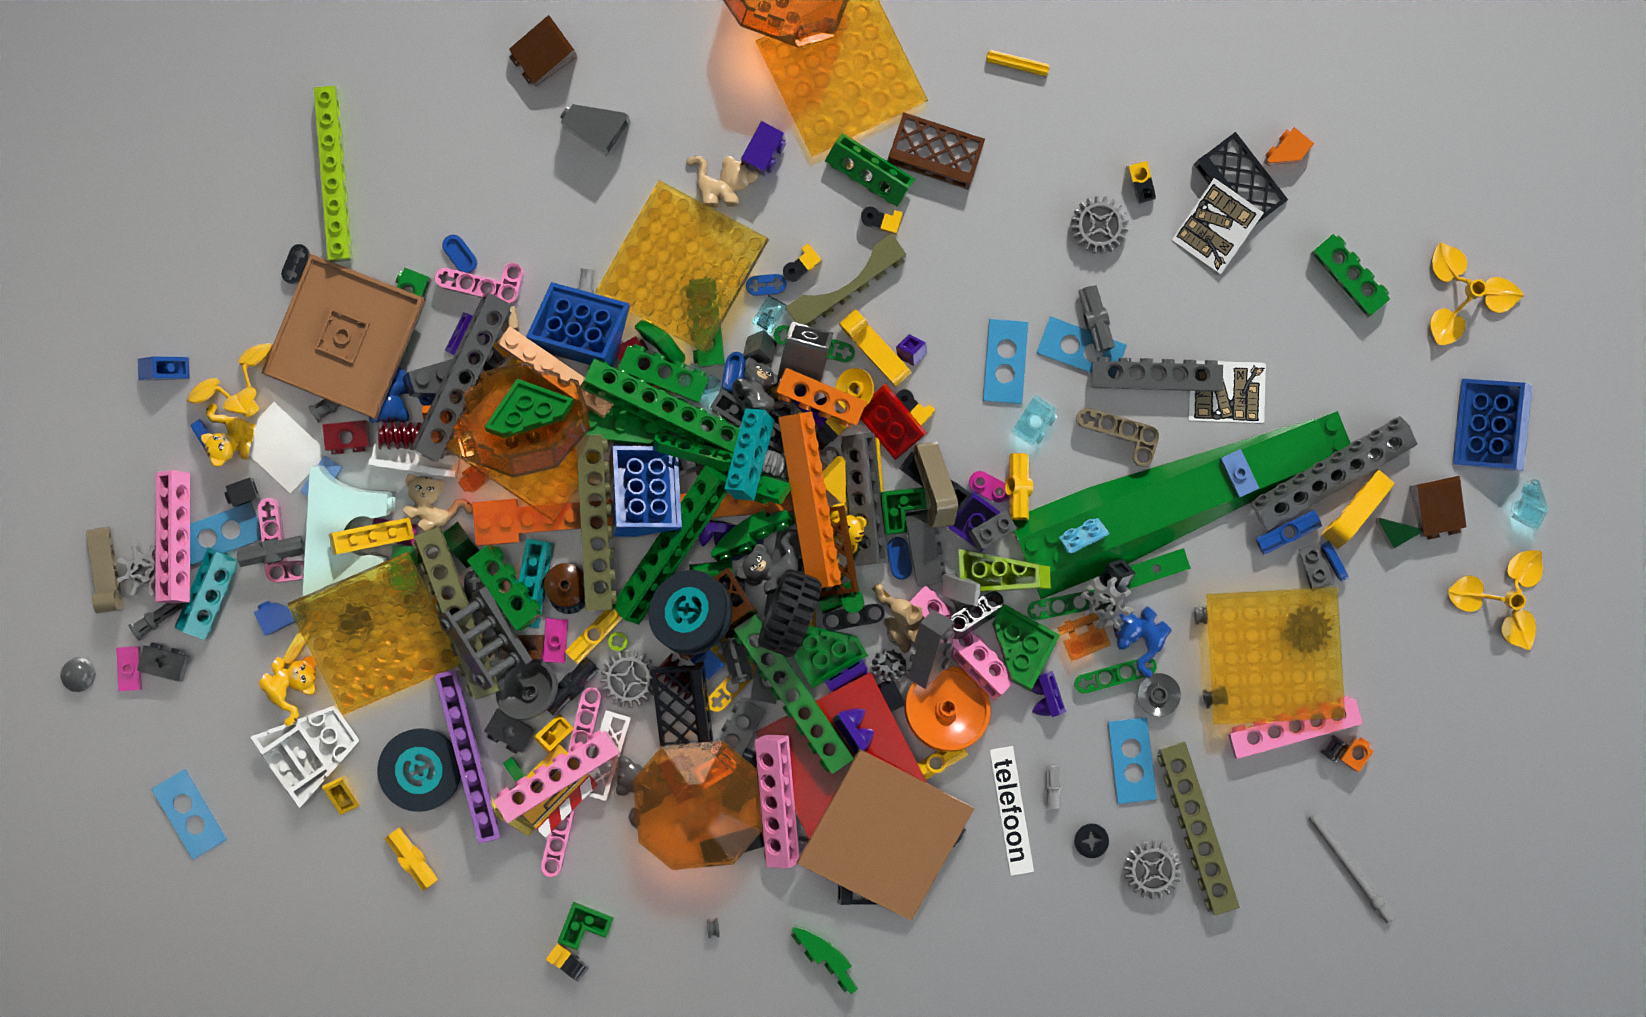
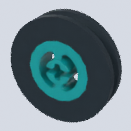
M697 570L678 572L666 579L654 593L649 606L650 628L654 636L663 645L678 654L697 655L704 653L716 646L730 627L733 614L731 597L720 582L705 572Z
M411 729L398 734L384 747L378 761L377 774L382 791L391 802L408 811L423 812L441 806L455 793L461 779L452 742L441 733L430 729ZM418 754L429 757L435 767L433 779L428 777L430 767L422 771L423 776L418 773L412 777L415 780H421L422 785L411 783L405 775V764L407 761L411 762L409 773L417 769V764L421 767L427 763L424 760H418Z

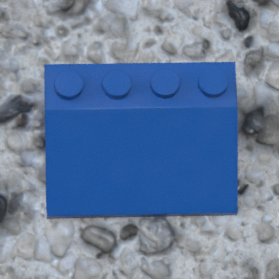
M551 282L526 338L552 355L590 365L593 359L603 360L612 367L619 351L630 304Z
M1462 378L1453 464L1524 471L1533 385L1524 382Z
M612 446L609 462L613 537H637L681 529L678 458L660 453L653 446Z

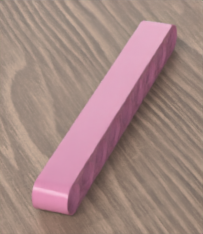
M595 687L585 689L581 695L568 753H571L572 750L570 748L577 744L576 736L578 734H585L588 742L590 741L589 736L594 733L602 700L601 692ZM589 691L597 694V701L595 703H589L586 700V694ZM584 712L592 715V722L588 725L581 721V715ZM576 807L565 818L567 828L560 830L556 827L548 835L541 864V870L545 876L554 877L562 869ZM553 840L561 841L562 849L560 851L552 849L551 842ZM548 861H554L557 864L556 872H549L546 869Z

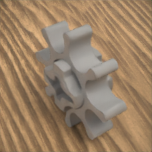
M132 545L131 549L134 552V558L131 561H126L123 558L117 560L118 563L125 564L128 569L127 574L123 577H118L117 581L124 582L126 579H130L134 584L130 592L132 596L137 595L138 589L141 586H146L149 590V595L155 596L153 583L155 582L156 560L154 559V552L156 551V546L151 545L149 553L142 555L139 552L138 546ZM142 566L152 567L145 574H136L142 570Z
M1096 577L1090 582L1095 592L1092 593L1089 590H1085L1080 595L1081 598H1085L1091 603V607L1083 612L1084 616L1095 613L1099 617L1097 625L1099 629L1107 624V619L1111 620L1114 627L1118 629L1124 624L1120 618V613L1129 616L1134 612L1133 608L1127 607L1123 603V598L1129 596L1131 591L1118 592L1115 588L1116 577L1111 578L1107 582V587L1101 584L1099 577Z

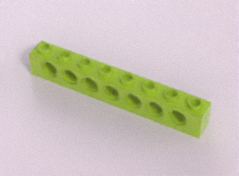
M336 86L314 87L327 257L331 262L353 260L339 89Z

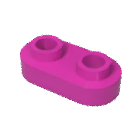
M977 471L970 476L969 486L974 492L996 503H1002L1008 499L1009 495L1005 492V483L983 471ZM977 478H982L984 480V484L982 486H978L976 484ZM997 488H1001L1003 490L1002 496H997L995 494V490Z

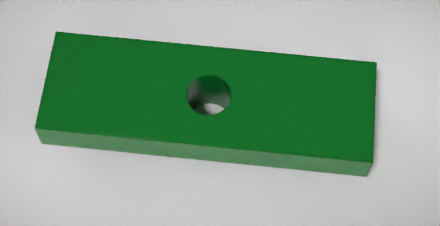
M1184 548L1131 565L1130 567L1136 574L1128 589L1191 569ZM1155 564L1160 567V570L1157 573L1153 572L1152 567Z

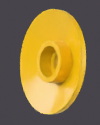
M850 368L844 371L839 376L835 386L838 390L867 401L865 407L871 401L874 392L871 376L860 368ZM838 401V403L845 409V404L842 401Z

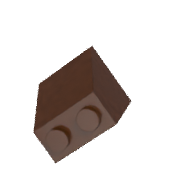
M549 15L509 48L512 54L509 58L516 67L519 65L524 70L522 76L528 84L533 83L535 87L577 58L575 50Z
M1460 476L1409 486L1418 528L1422 529L1420 537L1427 536V540L1440 537L1439 533L1447 531L1448 535L1461 533V528L1467 527Z

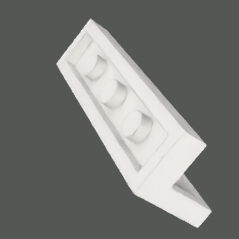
M374 444L372 458H369L368 465L457 478L460 457L445 455L443 459L435 462L410 449L399 448L397 450L396 447H391L388 450L387 446L383 445L382 450H379L378 444Z
M605 709L599 730L603 733L604 731L609 732L610 729L612 733L611 738L614 737L618 744L617 748L621 753L631 717ZM613 717L625 720L623 729L616 733L613 732L610 726ZM621 733L620 739L618 741L616 736ZM595 746L593 747L591 758L598 756V749ZM620 754L614 757L613 762L609 760L612 765L609 772L602 775L599 769L596 768L588 773L596 782L602 779L605 790L603 795L590 792L587 796L604 801L607 800ZM596 772H598L600 777L595 779ZM606 776H608L607 783L604 780Z

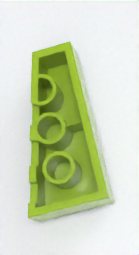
M959 549L960 579H970L980 584V593L1051 588L1050 566Z

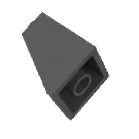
M572 104L570 108L566 107L560 116L564 129L606 157L630 123L629 116L624 112Z
M792 322L786 337L778 376L781 377L784 369L788 368L821 382L834 333Z

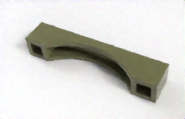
M891 233L874 245L865 268L848 285L828 294L802 295L786 306L785 309L794 322L813 327L816 324L815 320L821 315L823 318L834 312V306L839 303L842 306L852 299L851 294L856 291L859 293L863 292L870 286L868 283L875 278L878 281L887 275L886 270L891 266L897 268L905 262L903 258L906 257V253Z

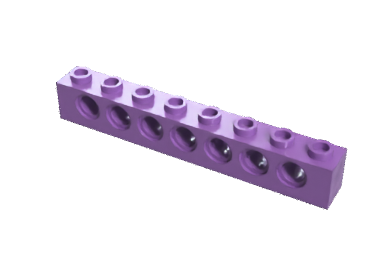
M455 669L436 674L434 676L478 843L482 844L500 839L502 837L458 670Z

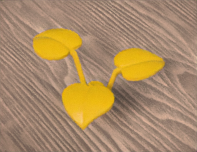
M1442 242L1437 245L1432 256V269L1435 276L1443 282H1449L1455 278L1457 281L1467 284L1465 287L1467 299L1453 313L1449 309L1443 308L1433 313L1430 319V329L1435 342L1438 345H1448L1463 335L1466 322L1462 317L1456 315L1472 299L1485 295L1486 306L1493 312L1503 313L1511 309L1524 294L1515 284L1501 277H1492L1486 282L1481 279L1472 281L1471 279L1459 277L1458 275L1466 271L1467 259L1459 249Z
M266 343L252 346L239 357L238 363L243 365L242 370L247 388L236 393V395L230 396L218 386L220 381L217 378H209L198 383L191 390L186 401L193 404L201 403L209 399L215 391H219L228 398L223 404V408L226 411L243 414L244 417L253 416L257 413L259 407L254 401L257 391L250 385L247 368L248 366L251 367L258 364L273 345Z
M1527 550L1512 557L1507 566V574L1515 579L1514 586L1516 591H1509L1504 597L1482 594L1484 591L1482 581L1471 575L1458 579L1448 589V596L1451 602L1459 609L1467 612L1479 610L1482 606V598L1504 601L1508 608L1514 610L1512 611L1513 616L1506 617L1502 622V636L1510 644L1526 650L1531 649L1536 634V622L1529 611H1520L1526 604V598L1521 593L1522 590L1519 588L1518 583L1523 587H1532L1540 581L1543 574L1541 551Z

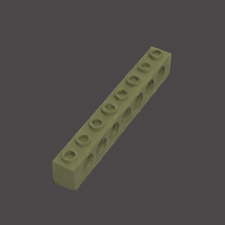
M603 434L577 435L576 447L586 611L612 610L613 604H617L616 591H612V582H615V569H611L610 561L614 560V547L610 548L609 539H613V527L608 526V517H612L611 504H607V496L611 495L610 482H606V474H609V461H605L604 452H608V439H604ZM591 451L599 455V460L595 463L587 459V454ZM596 473L600 476V482L598 484H591L588 476ZM592 495H598L601 498L602 503L599 506H593L590 503L589 498ZM599 517L602 519L603 525L599 528L593 527L591 519ZM599 538L604 542V547L595 549L592 546V541ZM596 560H601L605 564V569L597 571L593 567V563ZM603 582L606 585V590L604 592H597L594 584Z
M441 527L415 535L416 541L413 542L416 553H420L423 562H420L423 573L429 575L431 582L428 583L431 594H435L438 602L435 605L438 614L441 615L448 610L451 612L454 608L461 610L469 605ZM431 547L438 549L439 554L435 559L428 557V550ZM439 567H443L446 570V576L441 580L435 576V571ZM448 587L454 592L450 600H446L443 597V591ZM473 613L457 622L460 629L464 628L467 631L477 626ZM480 634L468 641L475 652L484 647ZM454 642L450 644L454 656L458 655L461 663L458 664L462 677L466 676L468 684L465 687L469 697L473 696L474 700L501 691L496 676L492 678L495 685L484 691L473 679V672ZM488 655L480 660L487 671L492 668Z
M1181 741L1160 748V754L1157 755L1160 767L1164 766L1167 773L1163 775L1167 788L1171 787L1173 795L1170 798L1174 809L1178 808L1180 816L1177 817L1181 829L1185 828L1187 837H1184L1188 850L1192 849L1194 857L1191 858L1194 870L1199 871L1201 878L1197 880L1201 891L1205 890L1208 898L1204 900L1208 912L1212 911L1215 916L1240 908L1186 742ZM1178 760L1182 763V769L1180 772L1174 773L1171 770V764ZM1182 781H1186L1189 784V789L1186 793L1178 791V785ZM1188 802H1193L1196 806L1192 814L1185 812V805ZM1201 823L1203 827L1202 832L1197 835L1193 834L1191 830L1193 824ZM1204 843L1208 844L1209 852L1206 855H1200L1198 852L1199 846ZM1209 864H1214L1216 867V872L1212 876H1207L1205 873V868ZM1221 885L1223 888L1222 894L1218 897L1213 896V887Z

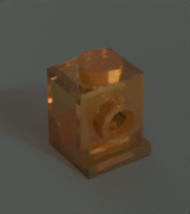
M480 460L474 462L477 465L476 467L470 466L462 472L463 477L458 484L465 492L469 490L471 493H474L493 478Z

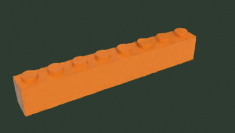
M812 412L778 417L789 483L792 488L791 494L805 574L819 579L822 583L821 588L841 584V573L838 568L837 550L834 544L833 528L829 515L830 508L827 503L826 485L823 479L822 463L818 450L819 444L816 438L815 421Z

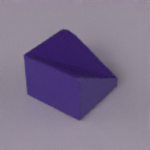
M909 334L896 346L897 356L906 363L915 366L927 354L926 342Z

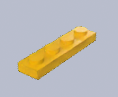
M410 517L328 534L333 555L414 539Z

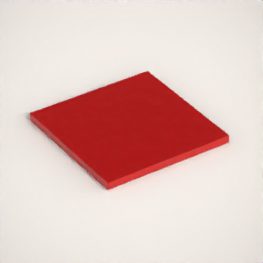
M871 672L816 700L854 758L856 756L832 718L843 710L860 708L866 711L863 720L856 727L857 730L861 728L874 730V736L868 745L869 747L863 751L927 783ZM802 707L799 710V716L802 719L806 720L810 717L811 712L809 708ZM785 716L757 730L755 733L758 738L764 735L789 736L795 812L810 839L852 761L833 774L830 771L826 772L819 762L822 758L818 753L813 754L807 743L810 741L807 736H801L795 725L797 722L794 717L789 718ZM814 725L811 733L814 737L818 738L822 736L823 729L819 725ZM831 743L825 744L823 748L824 753L829 756L835 753V746Z

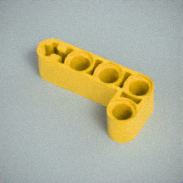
M856 309L839 323L841 329L895 387L912 373L904 362L868 325L866 319Z
M1377 469L1341 514L1328 525L1321 536L1336 549L1342 547L1358 531L1391 490L1395 482L1381 470Z

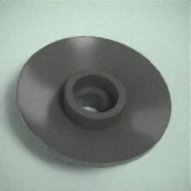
M1155 673L1149 678L1146 677L1140 683L1137 698L1141 708L1146 713L1162 717L1169 715L1178 707L1181 691L1178 683L1171 676ZM1158 690L1162 692L1160 699H1156L1154 696Z

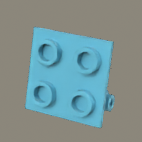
M1096 518L1087 520L1076 529L1067 530L1059 538L1064 544L1067 554H1073L1082 549V547L1085 548L1086 545H1091L1093 542L1095 543L1109 535V532L1101 521Z

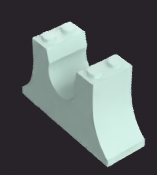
M315 465L310 467L302 598H312L325 586L344 580L383 581L388 575H391V562H388V556L376 552L364 553L359 550L333 555L328 534L349 530L351 523L357 517L377 518L391 514V511L395 510V497H392V492L354 488L334 478L325 466Z

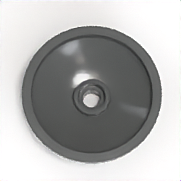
M532 659V661L520 668L513 664L502 674L498 681L501 691L496 692V700L499 708L508 717L520 721L534 719L543 714L552 705L558 690L556 674L547 663L538 659Z

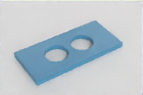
M1050 316L1036 353L1091 373L1092 363L1085 359L1084 349L1087 345L1094 343L1090 331ZM1067 335L1075 336L1080 343L1078 351L1073 354H1067L1061 349V340ZM1113 340L1115 347L1103 352L1102 357H1110V361H1118V358L1123 357L1127 345ZM1110 367L1108 370V375L1112 379L1116 376L1118 370L1116 367Z
M989 319L983 401L1022 404L1028 322ZM1002 340H1011L1016 345V353L1013 357L1003 358L998 354L997 346ZM1002 364L1010 365L1014 370L1013 380L1009 383L999 382L995 376L998 366Z
M252 502L190 524V566L201 562L207 548L201 546L198 540L200 532L204 529H211L216 533L217 541L210 548L222 553L262 539L260 523ZM229 520L236 521L240 526V534L235 539H227L222 534V526Z
M1147 717L1108 722L1118 804L1156 800ZM1135 739L1139 742L1140 752L1136 757L1128 758L1122 753L1121 747L1125 740ZM1132 763L1139 764L1143 769L1142 779L1135 783L1129 782L1124 775L1126 767Z
M186 769L152 788L154 795L193 860L227 840ZM179 794H186L192 800V807L186 813H180L174 808V799ZM193 815L200 816L205 823L204 830L197 835L191 834L186 828L187 820Z

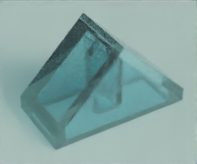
M768 295L753 318L752 324L772 334L787 305Z

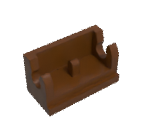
M517 635L532 659H543L544 635ZM500 646L499 660H505L509 654L505 647Z

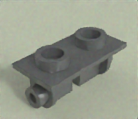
M736 639L721 642L731 683L736 684L753 679L744 645L740 646Z

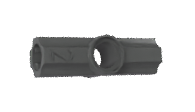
M1097 285L1080 289L1078 293L1084 309V322L1087 330L1091 333L1096 353L1113 349L1115 345L1109 328L1110 320L1106 308L1102 305Z
M296 536L281 540H267L259 542L257 545L236 549L239 566L244 567L259 563L268 564L282 561L283 558L305 554V547L302 536Z

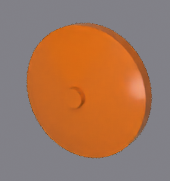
M950 666L947 670H943L926 689L913 682L905 697L904 712L910 730L919 741L938 751L955 752L971 746L984 734L989 724L991 706L988 694L962 668Z

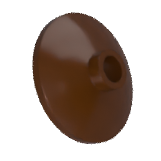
M561 563L551 568L544 580V590L547 597L559 606H572L580 602L585 596L584 572L578 566L570 563ZM564 580L569 582L567 589L561 587V583Z

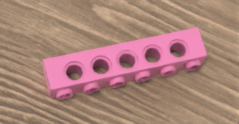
M174 470L156 472L155 602L171 604L190 602V473Z
M927 586L921 589L909 601L913 605L922 608L923 614L921 620L918 621L919 623L929 614L927 607L932 610L934 609L948 619H951L954 615L951 607L944 604L938 598L936 592ZM954 624L956 629H963L961 625ZM971 632L961 638L965 646L961 645L958 639H953L952 645L954 648L951 658L994 701L1013 684L1006 666L999 660L998 655L984 644L978 635ZM973 653L979 656L980 661L974 658ZM989 669L994 671L995 676L989 673Z
M1349 695L1336 698L1337 702L1333 704L1325 701L1315 704V709L1308 710L1307 707L1294 710V715L1287 716L1286 713L1275 715L1274 720L1269 722L1261 719L1254 721V726L1245 728V725L1233 727V732H1229L1228 736L1234 758L1239 759L1363 724L1356 699H1350ZM1338 708L1341 711V718L1334 721L1331 718V712ZM1314 714L1320 717V724L1316 727H1313L1310 723V718ZM1293 720L1299 722L1300 728L1297 732H1291L1289 729V724ZM1272 726H1276L1279 730L1276 738H1271L1268 735V730ZM1251 732H1255L1258 735V740L1254 744H1250L1247 740V736Z
M598 730L589 736L590 741L584 745L582 741L570 748L572 752L565 756L562 753L552 759V765L546 768L544 764L533 771L535 775L528 779L525 776L515 782L516 787L509 791L507 787L497 793L498 798L494 800V803L505 821L509 823L619 755L620 751L607 731L602 733ZM590 746H595L598 749V756L596 758H591L588 755ZM573 757L580 761V766L577 770L572 769L569 765V761ZM558 769L561 772V779L559 781H554L551 778L552 770ZM536 780L540 781L543 785L540 793L535 792L532 788ZM517 792H521L524 795V802L522 804H517L514 800V795Z
M764 735L755 739L754 749L757 757L756 771L759 779L758 793L761 801L760 814L763 823L762 836L765 845L764 857L766 859V867L791 868L797 865L799 847L789 736Z

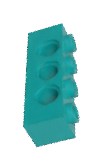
M745 408L724 487L734 499L750 501L755 499L775 422L765 410Z
M526 538L519 582L522 581L529 590L527 592L528 595L541 606L540 612L542 613L545 597L544 580L550 569L554 543ZM520 598L515 603L518 610L523 606ZM541 617L529 627L539 628Z
M209 547L207 548L190 588V602L184 603L174 626L176 629L205 640L206 636L211 632L213 619L220 610L221 600L228 591L229 581L237 570L238 560ZM219 570V575L214 578L215 572ZM211 590L210 596L205 598L206 593ZM202 610L201 617L197 618V614Z

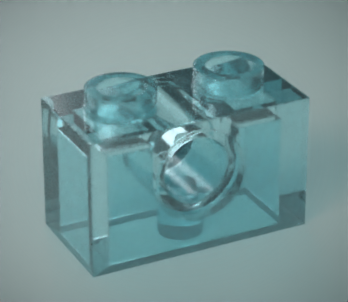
M1034 395L1011 433L1031 446L1035 442L1040 444L1046 434L1043 432L1047 424L1051 426L1058 416L1055 414L1057 408ZM1032 416L1040 417L1042 421L1040 427L1035 428L1031 426L1030 418Z

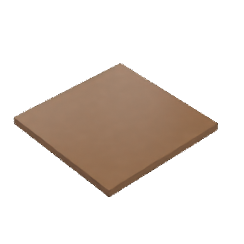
M310 254L261 373L377 420L426 299Z
M859 749L798 858L797 864L912 921L974 811V807Z

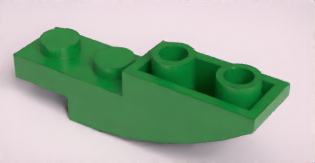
M720 470L726 477L728 476L729 471ZM761 475L754 501L765 505L768 501L781 505L792 488L787 482Z
M762 510L733 527L713 548L711 557L718 562L725 563L731 561L735 556L749 554L758 545L756 539H765L771 533L787 530L789 526L795 524L794 517L787 510L771 516Z
M796 925L792 927L794 933L791 936L798 945L802 943L806 948L804 953L811 963L815 961L817 964H820L825 960L827 963L824 966L831 975L835 973L840 979L837 983L844 993L849 991L852 994L858 990V987L846 972L852 967V964L834 945L806 928Z

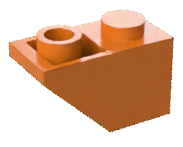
M1295 127L1291 131L1286 129L1279 138L1282 141L1277 148L1272 146L1265 156L1268 159L1265 161V164L1270 166L1298 163L1314 143Z

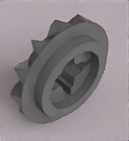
M884 649L881 653H876L875 658L872 659L873 673L884 681L897 680L906 671V659L903 658L901 653L895 652L894 649L891 651ZM886 659H888L890 663H893L892 670H890L888 665H885Z

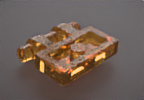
M1095 613L1087 616L1083 614L1081 618L1072 622L1068 620L1064 622V625L1057 627L1060 635L1068 633L1070 639L1063 641V644L1071 662L1111 646L1105 628L1099 629L1094 627L1093 622L1099 620ZM1086 625L1088 631L1077 635L1075 629Z

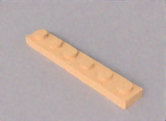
M509 326L497 342L498 347L600 417L604 418L614 405L581 389L580 385L584 379L582 375Z

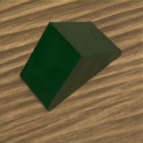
M1376 518L1375 522L1390 549H1394L1420 534L1422 530L1383 518Z
M457 521L443 534L451 552L468 569L471 565L467 560L479 552L480 549Z

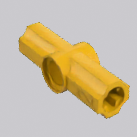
M1026 453L1009 454V477L1005 482V492L1009 495V516L1012 520L1029 519V496L1033 492V481L1029 478V455Z
M614 608L612 610H605L565 652L573 661L579 664L623 618ZM593 628L598 629L600 632V637L596 641H592L588 635L589 631Z
M966 749L955 752L937 751L917 763L925 779H928L968 756ZM933 757H938L941 761V766L936 770L930 767V760Z
M400 827L384 838L397 855L400 865L407 873L411 874L422 891L439 880L425 862L426 859L416 845L411 843Z

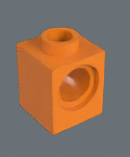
M1361 737L1359 740L1352 738L1348 748H1345L1338 759L1354 771L1360 772L1374 751L1369 748L1371 744ZM1356 747L1362 750V756L1359 759H1354L1352 756V751Z

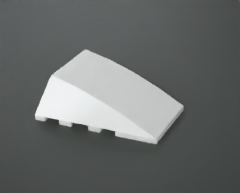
M335 705L297 719L290 727L284 724L250 737L299 809L360 741Z

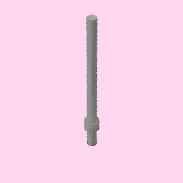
M1316 813L1311 815L1309 820L1370 900L1369 904L1374 911L1377 910L1386 923L1392 921L1394 918L1384 906L1385 902L1382 898L1375 894Z

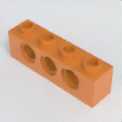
M788 368L784 369L775 393L779 394V399L788 403L792 399L799 402L798 407L810 411L811 408L819 411V416L829 420L831 416L840 419L838 423L848 428L851 425L857 426L867 402ZM798 384L803 385L806 390L802 397H798L794 393V388ZM817 393L824 394L826 400L823 405L815 403L814 397ZM838 401H842L846 407L845 411L841 414L837 413L834 409V405Z

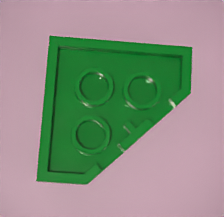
M516 379L484 428L486 432L504 439L564 420L573 407L574 400L562 394Z
M623 387L626 393H631L630 389ZM616 405L612 406L604 418L590 410L575 421V425L584 435L603 434V438L608 439L611 443L641 444V446H651L654 443L656 434L667 433L666 429Z
M1003 603L992 625L1010 680L1031 691L1060 635Z
M808 626L804 639L793 657L813 689L825 682V680L839 674L842 670L856 664L859 660L866 658L868 654L855 635Z

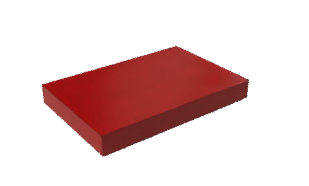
M886 383L873 393L871 401L864 408L860 417L862 422L875 434V437L879 439V442L894 460L898 459L927 434Z

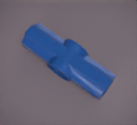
M1312 510L1255 539L1260 551L1265 555L1321 528L1322 524L1315 510ZM1287 526L1294 530V535L1290 539L1286 538L1283 533Z

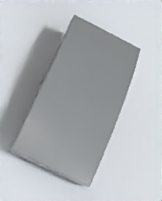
M943 574L941 595L961 603L977 606L978 598L980 597V584L970 579H960L952 574Z

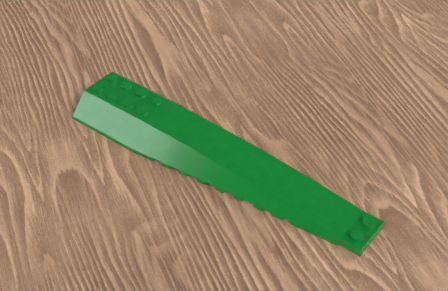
M1336 411L1319 419L1306 420L1088 487L1029 511V519L1012 520L1017 527L1013 533L1019 542L1026 562L1050 566L1051 588L1036 589L1041 600L1101 576L1108 563L1123 559L1129 564L1251 503L1258 496L1276 488L1277 485L1288 481L1296 474L1309 469L1315 463L1331 456L1334 452L1349 446L1351 442L1340 415ZM1241 449L1259 486V489L1238 498L1220 458ZM1098 518L1109 532V535L1095 543L1093 542L1091 545H1086L1085 548L1082 547V549L1073 554H1067L1064 544L1059 537L1069 529H1076L1082 526L1089 519Z

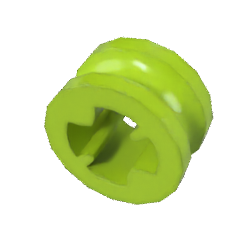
M622 632L611 634L608 639L609 647L614 651L624 650L628 645L627 636ZM613 637H623L624 642L622 644L624 645L620 648L618 645L614 646L612 644V641H615Z

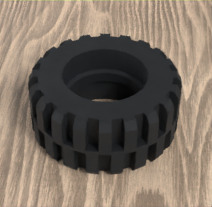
M794 569L785 571L771 599L759 633L758 643L761 647L786 657H792L796 654L817 606L822 586L819 579Z

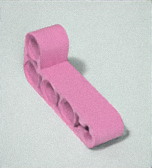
M509 263L504 267L501 281L449 268H441L435 274V281L441 288L478 298L483 296L482 287L487 283L492 284L493 291L491 294L510 304L517 302L524 279V271L516 263ZM512 268L519 269V276L515 279H511L508 276V272ZM448 273L451 279L456 280V287H454L455 283L451 281H446L444 284L441 276H445ZM466 278L471 279L472 286L469 289H462L461 282ZM506 289L514 291V296L510 300L503 298V292Z
M271 498L263 499L258 505L262 542L272 539H285L280 503ZM269 503L274 506V509L271 510V517H276V520L266 521V518H270L269 511H265V507H268ZM270 524H275L277 527V532L273 536H270L267 532ZM283 558L282 561L264 564L266 577L272 582L303 580L304 571L301 576H296L293 569L297 564L302 565L304 569V561H287V558ZM278 566L282 570V575L280 578L275 579L272 575V570Z

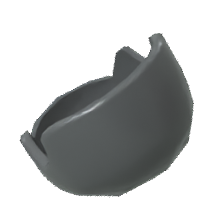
M75 657L69 660L62 667L60 673L63 686L73 692L84 691L92 684L95 669L86 658Z

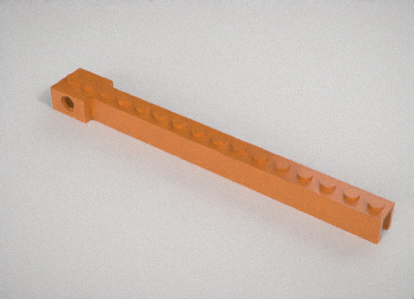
M790 491L781 505L770 501L765 505L756 501L734 499L728 493L711 518L754 515L762 510L768 514L778 513L783 510L794 512L792 494ZM686 493L680 494V502L682 501ZM518 499L472 502L476 546L521 543V534L581 529L580 502L518 507ZM602 500L590 501L593 506H599ZM593 517L591 524L593 527L599 528L603 525V521L599 517ZM608 517V526H613L612 517Z

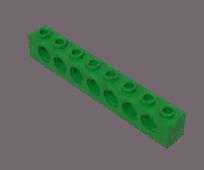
M593 359L580 385L581 389L682 438L734 453L740 430L739 426H733L721 417H714L703 408L691 406L686 400L675 398L663 389H656L645 380L631 377L626 371L617 370L603 360ZM603 378H608L612 384L605 383ZM623 387L630 389L631 393H626ZM642 397L649 398L651 403L645 402ZM662 406L668 407L670 412H665ZM682 416L688 417L690 422L684 421ZM701 425L707 426L709 431L703 430ZM721 435H726L729 441L722 439Z
M705 465L680 502L682 528L660 532L617 596V604H613V608L625 621L638 625L641 623L649 611L650 602L658 587L674 574L728 494L724 489L727 477L720 470Z
M757 614L737 626L734 629L736 634L733 636L740 646L745 645L748 650L745 654L751 663L754 664L756 662L760 667L758 673L764 682L768 680L773 686L770 690L777 700L781 698L785 704L782 708L789 718L794 717L797 722L795 727L800 735L807 736L810 741L807 743L813 754L818 753L822 758L819 762L823 769L833 774L851 762L854 757L787 658L761 646L753 647L750 644V638L753 635L759 636L763 624ZM765 653H771L774 657L773 663L769 666L762 662V656ZM777 671H783L786 674L785 682L780 684L775 681L774 675ZM789 689H795L798 692V699L794 702L789 701L786 696ZM802 707L809 708L811 712L810 717L806 720L799 716V710ZM814 725L822 727L823 734L821 737L817 738L812 735L811 729ZM827 743L835 746V753L831 756L826 755L823 751L824 745Z

